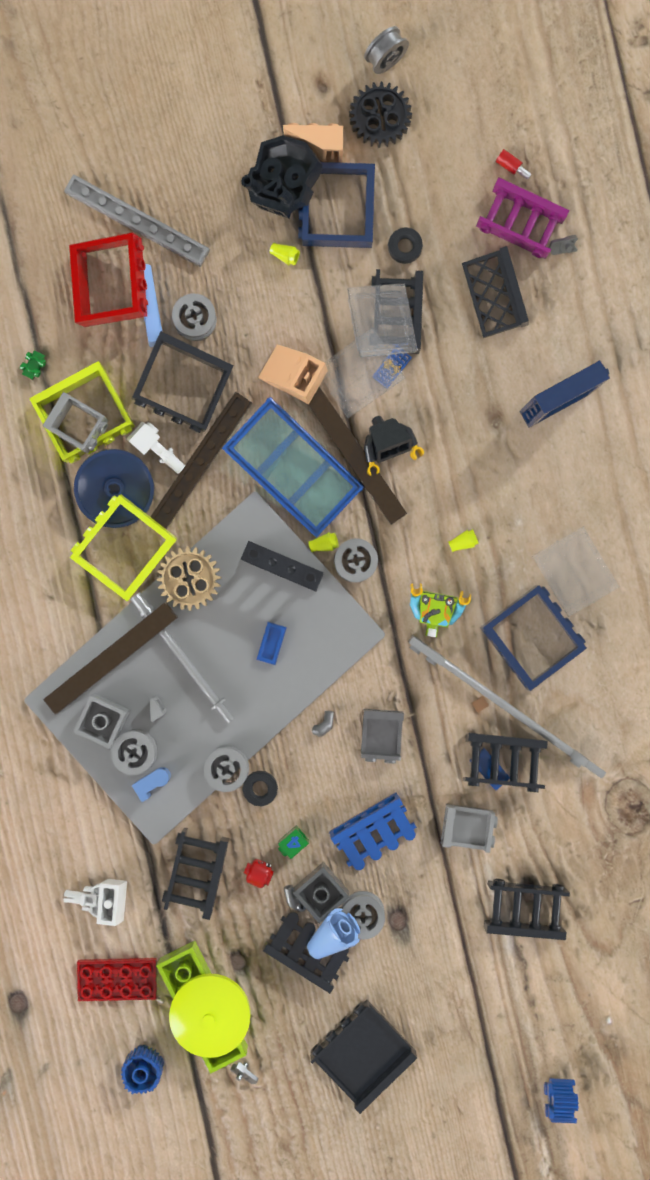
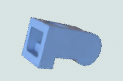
M160 767L135 782L132 787L141 802L150 798L151 793L149 791L157 786H165L170 781L171 773L167 768Z

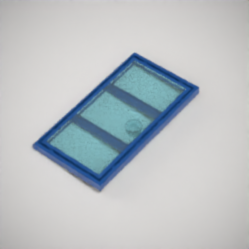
M271 397L266 399V402L222 447L236 463L316 538L364 488L353 475Z

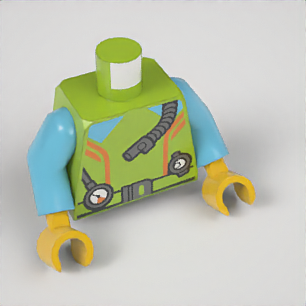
M413 583L410 585V607L414 617L420 623L427 624L425 636L437 638L439 626L448 628V625H453L462 615L466 605L471 601V594H469L468 598L462 597L464 591L460 592L458 600V597L423 591L421 583L418 589H414Z

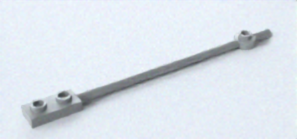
M414 635L411 636L408 641L411 644L409 648L417 654L422 652L427 656L426 660L434 666L437 663L440 666L442 665L569 755L571 757L570 762L578 768L582 765L600 778L605 776L606 772L589 761L581 753L572 749L449 662L444 656Z

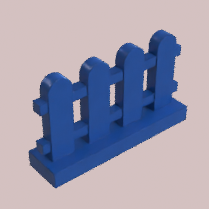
M397 792L332 829L329 831L334 845L337 844L338 850L343 849L349 859L346 861L349 867L353 865L356 870H362L365 867L363 860L365 857L370 855L371 859L379 860L382 856L381 848L387 846L389 850H396L399 846L397 839L404 836L406 840H413L416 836L414 829L417 827L414 822L410 824L404 814L407 810ZM392 819H394L400 829L395 833L392 832L387 824ZM375 829L378 830L383 839L378 843L375 842L370 833ZM358 839L361 840L366 849L359 853L353 843Z

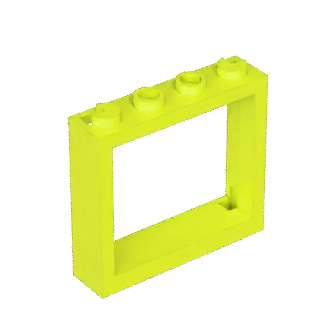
M99 361L29 398L41 422L44 424L48 414L43 406L61 397L63 392L69 393L101 376L125 423L99 436L96 447L92 451L90 450L88 454L97 451V447L102 444L108 445L115 441V437L119 435L129 434L132 428L135 427L109 376ZM46 429L64 462L75 463L81 459L80 456L85 454L79 448L68 453L61 438Z
M120 494L118 497L114 495L107 504L110 506L105 513L101 511L96 517L95 521H97V524L94 528L89 527L82 535L85 537L82 543L77 542L70 550L73 553L70 558L128 602L175 543L177 537ZM120 504L166 539L126 591L80 556Z

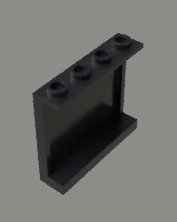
M368 1000L358 1003L353 1010L354 1012L349 1017L345 1016L335 1031H329L325 1036V1040L312 1048L310 1062L312 1064L316 1062L354 1102V1108L359 1114L417 1059L416 1050Z

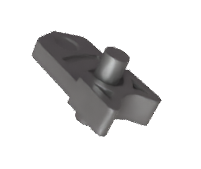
M571 235L552 240L549 245L551 254L577 252L578 249L575 246V242L578 240L577 236Z
M238 1062L237 1065H232L230 1070L237 1075L236 1079L238 1081L244 1078L251 1084H257L258 1077L247 1070L249 1065L246 1062L244 1064Z

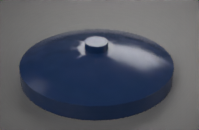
M105 449L92 454L81 464L74 480V496L79 509L89 520L97 524V521H95L96 517L101 511L105 513L110 506L107 504L114 495L118 497L120 494L146 513L154 496V483L148 467L136 455L121 449ZM120 504L103 527H126L137 522L139 518Z

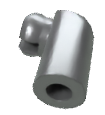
M325 711L324 721L312 727L314 735L322 737L332 729L334 712Z
M293 885L285 886L284 892L288 906L299 912L305 911L304 905L293 894Z

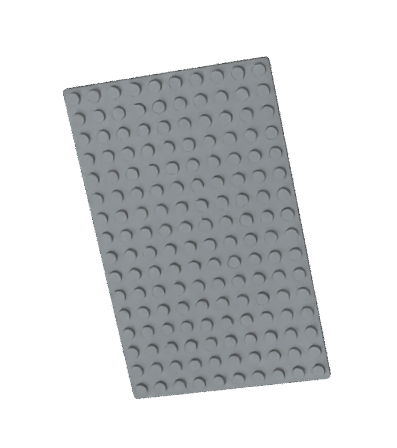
M258 492L250 494L191 548V552H193L194 548L197 547L198 554L204 550V557L212 555L210 562L217 561L214 568H219L220 571L216 573V576L222 577V579L216 580V583L221 585V587H215L218 594H211L213 601L206 599L207 606L200 603V609H196L195 605H193L192 611L188 610L187 605L184 610L180 609V604L173 607L174 601L172 600L168 605L178 616V619L165 628L220 700L226 699L223 704L234 717L233 720L227 723L217 708L213 711L211 710L214 704L160 634H157L76 700L54 715L43 699L145 619L140 616L141 613L133 602L126 606L24 700L29 708L152 844H157L215 791L208 784L204 775L205 762L212 752L220 747L232 746L241 750L249 760L385 636L384 631ZM248 541L324 572L317 591L305 588L241 560ZM194 561L191 564L192 571L197 572L200 570V562ZM183 562V566L187 573V578H185V581L190 583L191 592L194 596L196 593L191 583V580L194 579V576L189 575L186 562ZM175 567L172 571L175 578L180 577L182 573L180 567ZM157 579L141 593L148 604L155 608L154 611L165 603L169 597L168 595L161 596L165 590L158 589L162 582L157 581ZM199 580L197 582L198 590H205L206 582ZM182 585L178 588L180 596L183 597L187 594L186 586ZM268 622L287 627L276 665L256 660ZM97 694L131 710L120 735L131 730H141L151 735L156 742L158 750L156 761L152 767L139 775H126L114 766L111 759V748H106L73 732L90 695ZM157 696L167 710V713L151 722L150 699ZM130 738L124 742L121 750L124 760V750L128 749V745L137 743V739ZM145 745V754L141 756L140 760L132 762L133 766H141L146 761L148 751ZM136 748L133 749V750H131V751L133 752V753H132V756H133V757L136 756V755H138V754L136 753V751H137ZM228 755L219 756L214 761L213 771L215 776L218 777L217 767L223 760L229 759ZM235 761L236 766H237V769H236V771H237V770L240 768V765H239L238 761ZM226 765L223 772L227 773L230 771V766ZM160 767L167 768L171 773L170 781L165 786H157L149 791L151 793L150 798L141 802L132 785Z

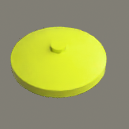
M212 973L198 975L185 982L175 994L169 1012L170 1027L177 1042L188 1052L200 1057H219L234 1050L244 1039L250 1023V1005L245 992L232 979Z

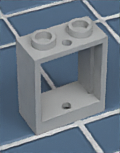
M63 392L42 426L88 454L90 450L92 451L96 447L99 435L106 431L109 420L104 415ZM72 405L98 420L84 444L58 430Z

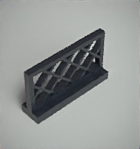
M507 246L499 248V251L462 263L483 338L529 325V319ZM497 257L499 264L496 270L486 266L489 259ZM475 264L481 267L476 277L469 274L468 266ZM483 269L493 273L489 283L479 279ZM496 275L504 280L501 289L491 285ZM477 281L486 286L482 296L474 292L473 288ZM489 288L499 292L494 302L484 297ZM501 294L509 297L510 301L506 308L496 303ZM482 300L492 304L487 314L479 310ZM494 306L504 311L500 320L489 316ZM506 312L514 316L516 323L507 325L502 322ZM487 319L497 323L494 330L485 331L484 324Z

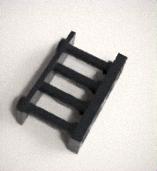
M376 269V275L372 276L371 288H375L374 330L373 334H370L369 346H373V352H377L378 344L408 345V347H412L411 353L419 354L421 350L423 271H415V275L411 279L380 278V269ZM380 286L410 287V289H414L413 296H410V298L379 297ZM379 305L409 306L410 309H413V316H409V318L379 317ZM378 325L409 326V328H412V335H409V337L378 336Z
M248 541L241 560L315 592L324 575L322 571L251 541Z
M475 733L466 734L465 742H471L470 746H472L470 777H463V781L468 782V786L480 787V783L524 787L527 788V792L539 793V789H545V785L537 784L539 753H541V750L547 749L548 741ZM482 744H490V748H492L490 779L478 778L480 747H482ZM502 746H510V750H512L510 781L498 780L499 755ZM522 748H529V752H531L529 783L518 782L519 751H522Z
M184 828L181 833L178 832L175 842L178 845L168 891L164 890L162 902L165 903L164 910H168L170 903L173 902L198 908L203 912L202 918L210 920L230 838L222 836L220 842L216 841V843L187 837L188 828ZM184 844L214 851L217 854L216 861L207 862L182 856ZM185 864L209 870L210 873H213L212 878L206 882L177 875L179 865ZM175 883L204 889L205 892H208L207 899L201 901L173 894Z
M497 878L493 879V881H488L487 885L490 890H494L492 918L484 920V929L487 934L566 940L567 932L559 924L561 896L570 897V892L564 885L552 884V886L509 883ZM502 891L514 892L512 920L510 922H504L500 919ZM522 892L534 893L532 920L529 924L520 921ZM542 894L553 895L552 917L549 925H541L539 922Z

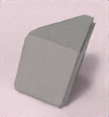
M157 696L150 699L151 722L167 713V710Z

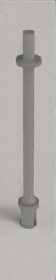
M141 592L130 599L141 613L140 616L142 618H146L155 609L148 604L141 595ZM162 630L159 633L214 704L211 710L213 711L217 708L227 723L233 720L234 717L223 704L226 699L220 700L167 630Z

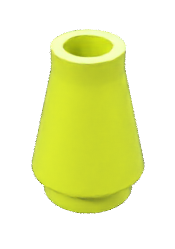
M273 243L270 247V254L287 265H296L298 262L300 251L295 246Z
M467 529L454 539L448 541L452 552L474 548V545L479 544L473 529L470 531Z
M328 532L309 541L311 552L334 551L335 548H339L335 533Z

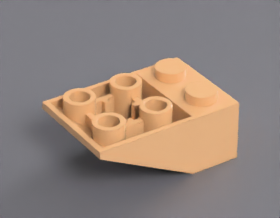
M289 123L288 125H283L284 136L306 142L321 162L342 163L343 126L334 123L328 125H318L316 123L308 125Z
M277 344L258 378L309 404L328 370L324 362L311 355Z

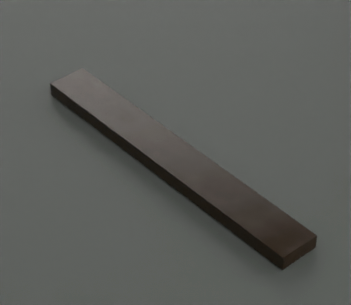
M318 387L311 402L307 405L388 522L392 525L405 516L407 512L380 473H376L374 467L370 468L371 476L367 474L369 462H366L364 450L324 392Z
M234 393L150 516L166 530L252 405L251 401L239 393Z
M167 602L163 603L43 699L54 715L58 714L178 619V616Z

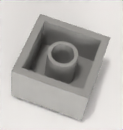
M97 694L90 695L73 732L110 749L114 741L119 737L131 710Z

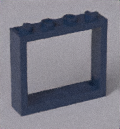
M321 162L323 166L320 174L366 175L365 236L308 234V204V206L299 208V220H303V225L299 227L298 239H302V246L372 248L375 164Z
M599 360L535 395L519 411L528 428L589 396L610 379L609 370Z
M535 585L480 627L526 690L529 691L533 690L587 649L584 645L586 643L585 639L579 633L576 634L574 632L572 622L567 617L564 618L562 616L560 606L550 600V593L544 586L540 587V585ZM535 595H538L576 645V648L535 679L531 680L494 631L493 627Z

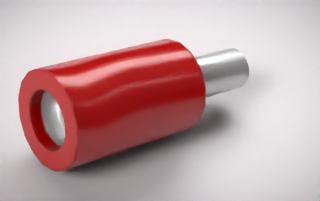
M505 149L502 150L495 161L513 175L518 173L527 180L531 176L530 172L521 167L523 162Z

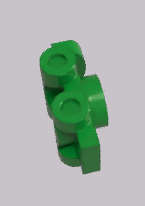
M35 350L33 353L27 352L25 359L29 360L28 363L22 362L20 365V369L23 370L22 375L32 380L35 377L39 378L41 367L46 365L45 355Z

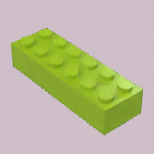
M195 940L164 955L156 965L172 998L189 979L211 973ZM243 1039L234 1050L225 1055L202 1058L211 1074L246 1056L248 1045L245 1039Z

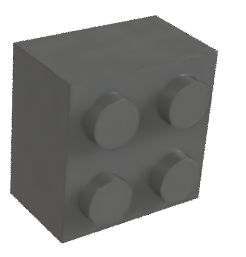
M324 862L300 881L293 890V894L319 924L331 911L337 909L350 897L349 890Z

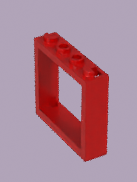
M132 232L69 245L74 320L76 324L90 327L148 317L147 282L144 275L146 265L143 259L144 246L142 245V238ZM128 245L133 307L91 314L86 253Z

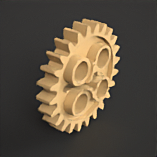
M188 546L186 547V552L182 548L178 549L179 554L171 551L172 558L165 556L167 564L160 563L164 569L157 571L159 574H162L161 578H157V581L162 582L158 589L165 590L161 596L168 595L169 597L166 602L169 603L173 600V607L180 604L181 610H184L186 605L189 611H192L193 605H195L196 609H200V603L207 606L206 599L213 601L211 594H218L215 587H221L220 584L216 583V580L222 579V577L216 576V573L220 571L219 568H214L217 561L210 562L212 555L204 557V550L198 554L197 547L194 548L193 552H191ZM194 561H199L201 564V568L197 572L191 569V564ZM183 562H186L189 575L194 576V579L191 580L192 586L196 593L194 596L191 592L190 583L185 581V578H187V573L183 566ZM175 567H180L182 570L178 578H175L172 574ZM199 580L206 582L207 586L203 591L197 588ZM182 585L186 586L188 591L183 597L178 594V588Z

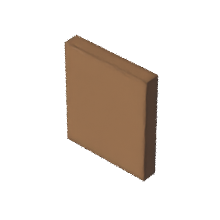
M483 696L472 702L478 713L489 706Z

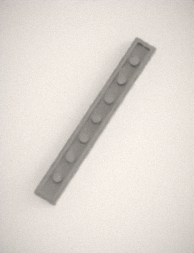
M74 174L64 190L65 194L199 267L202 266L210 251L208 247Z

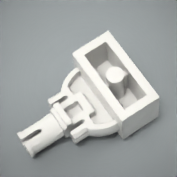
M141 422L128 436L127 440L144 455L149 449L153 450L160 457L158 460L160 463H166L179 474L185 465L173 454L171 447L166 450L157 441L160 436L156 434L159 431L149 422L147 424Z
M107 879L93 887H84V892L66 890L64 896L67 898H64V903H76L84 906L82 911H89L91 915L96 917V924L116 926L124 921L127 881Z

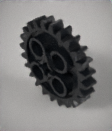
M381 81L380 86L377 87L375 82H373L371 89L365 85V92L359 90L358 96L353 97L354 103L350 104V125H354L352 131H358V139L362 136L364 137V144L369 140L370 147L375 142L378 148L381 147V143L388 147L389 141L395 145L396 137L402 140V133L407 134V127L411 125L409 119H412V113L410 112L412 106L408 104L409 98H403L404 91L397 93L398 86L390 89L391 83L384 87ZM375 99L379 100L381 116H383V126L385 128V131H383L381 127V117L378 113V104ZM385 101H389V102H391L392 104H391V105H385L384 102H385ZM365 106H372L373 109L367 110V109H365L364 107H365ZM395 120L397 123L389 124L388 121ZM375 124V125H377L378 127L375 128V129H372V128L369 127V125Z

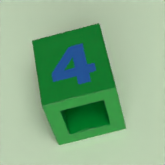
M296 825L279 839L278 849L284 857L288 856L292 859L309 844V839Z

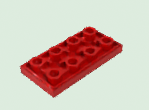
M157 958L78 960V1001L156 1000Z

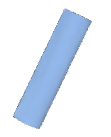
M145 264L144 275L147 282L148 317H144L149 346L154 347L159 333L162 331L151 265Z

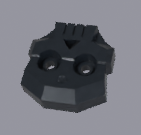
M282 135L261 142L255 167L250 169L249 174L243 176L241 184L248 189L250 201L258 208L290 219L293 211L303 206H308L314 193L312 187L320 177L323 164L306 142Z

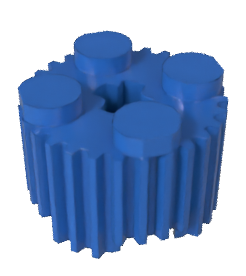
M139 1045L137 1049L134 1048V1051L131 1050L127 1055L121 1069V1080H124V1089H128V1092L131 1091L132 1095L134 1093L138 1094V1092L140 1094L143 1092L146 1094L147 1091L153 1092L154 1088L159 1084L164 1060L162 1056H159V1052L156 1053V1049L153 1050L152 1047L149 1049V1046Z
M550 1078L549 1082H544V1094L548 1095V1104H545V1116L551 1122L577 1123L574 1113L579 1109L578 1094L573 1092V1086L576 1085L574 1079Z

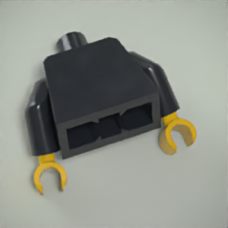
M376 416L372 419L373 425L369 427V434L366 436L364 444L366 462H369V467L367 468L369 476H371V467L376 469L377 474L380 471L374 461L380 463L411 451L410 457L413 460L417 459L415 451L419 453L420 457L424 455V450L421 447H417V439L410 427L399 423L394 418L384 421L381 416Z

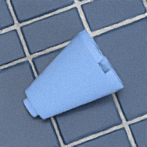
M338 908L327 915L307 944L308 952L313 958H324L354 947L359 942L358 934H360V928L350 913L345 914L342 912L343 909Z

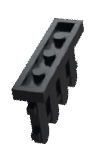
M290 912L287 917L282 916L280 919L283 921L276 935L271 934L270 939H272V942L266 941L262 948L263 952L331 994L334 989L332 980L335 979L337 981L339 975L336 973L343 961L348 962L349 957L347 954L349 949L332 954L327 965L323 966L320 964L322 958L315 959L311 955L308 956L303 953L315 933V925L308 922L303 928L297 924L299 916L296 912ZM293 929L300 933L293 945H290L286 941ZM283 947L289 950L287 954L281 951ZM299 958L306 961L304 965L298 961ZM316 968L322 971L321 975L314 972Z

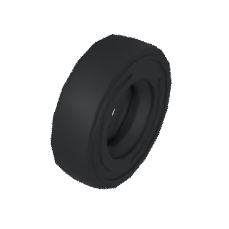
M408 227L399 228L394 231L388 242V251L391 257L396 262L402 264L412 263L417 260L423 248L420 234ZM409 239L413 244L412 250L406 253L401 252L398 248L399 241Z
M266 771L252 772L243 783L244 797L254 806H266L274 801L277 795V781ZM258 781H263L268 786V791L263 796H258L253 792V785Z

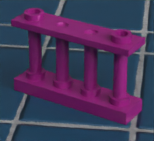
M498 177L492 191L496 194V198L487 217L480 216L476 227L483 233H491L532 252V255L537 258L546 259L551 251L550 248L546 247L556 224H563L570 210ZM507 198L513 201L514 205L504 226L494 223L493 220L503 199ZM521 207H526L532 213L520 235L511 231V228ZM543 215L549 219V222L539 243L528 237L538 216Z

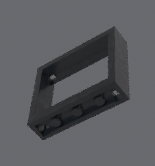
M160 331L132 396V400L139 407L145 408L148 406L152 408L153 413L164 417L165 414L172 417L171 421L182 425V423L190 425L189 429L197 433L205 432L234 365ZM162 344L223 372L202 423L140 396Z

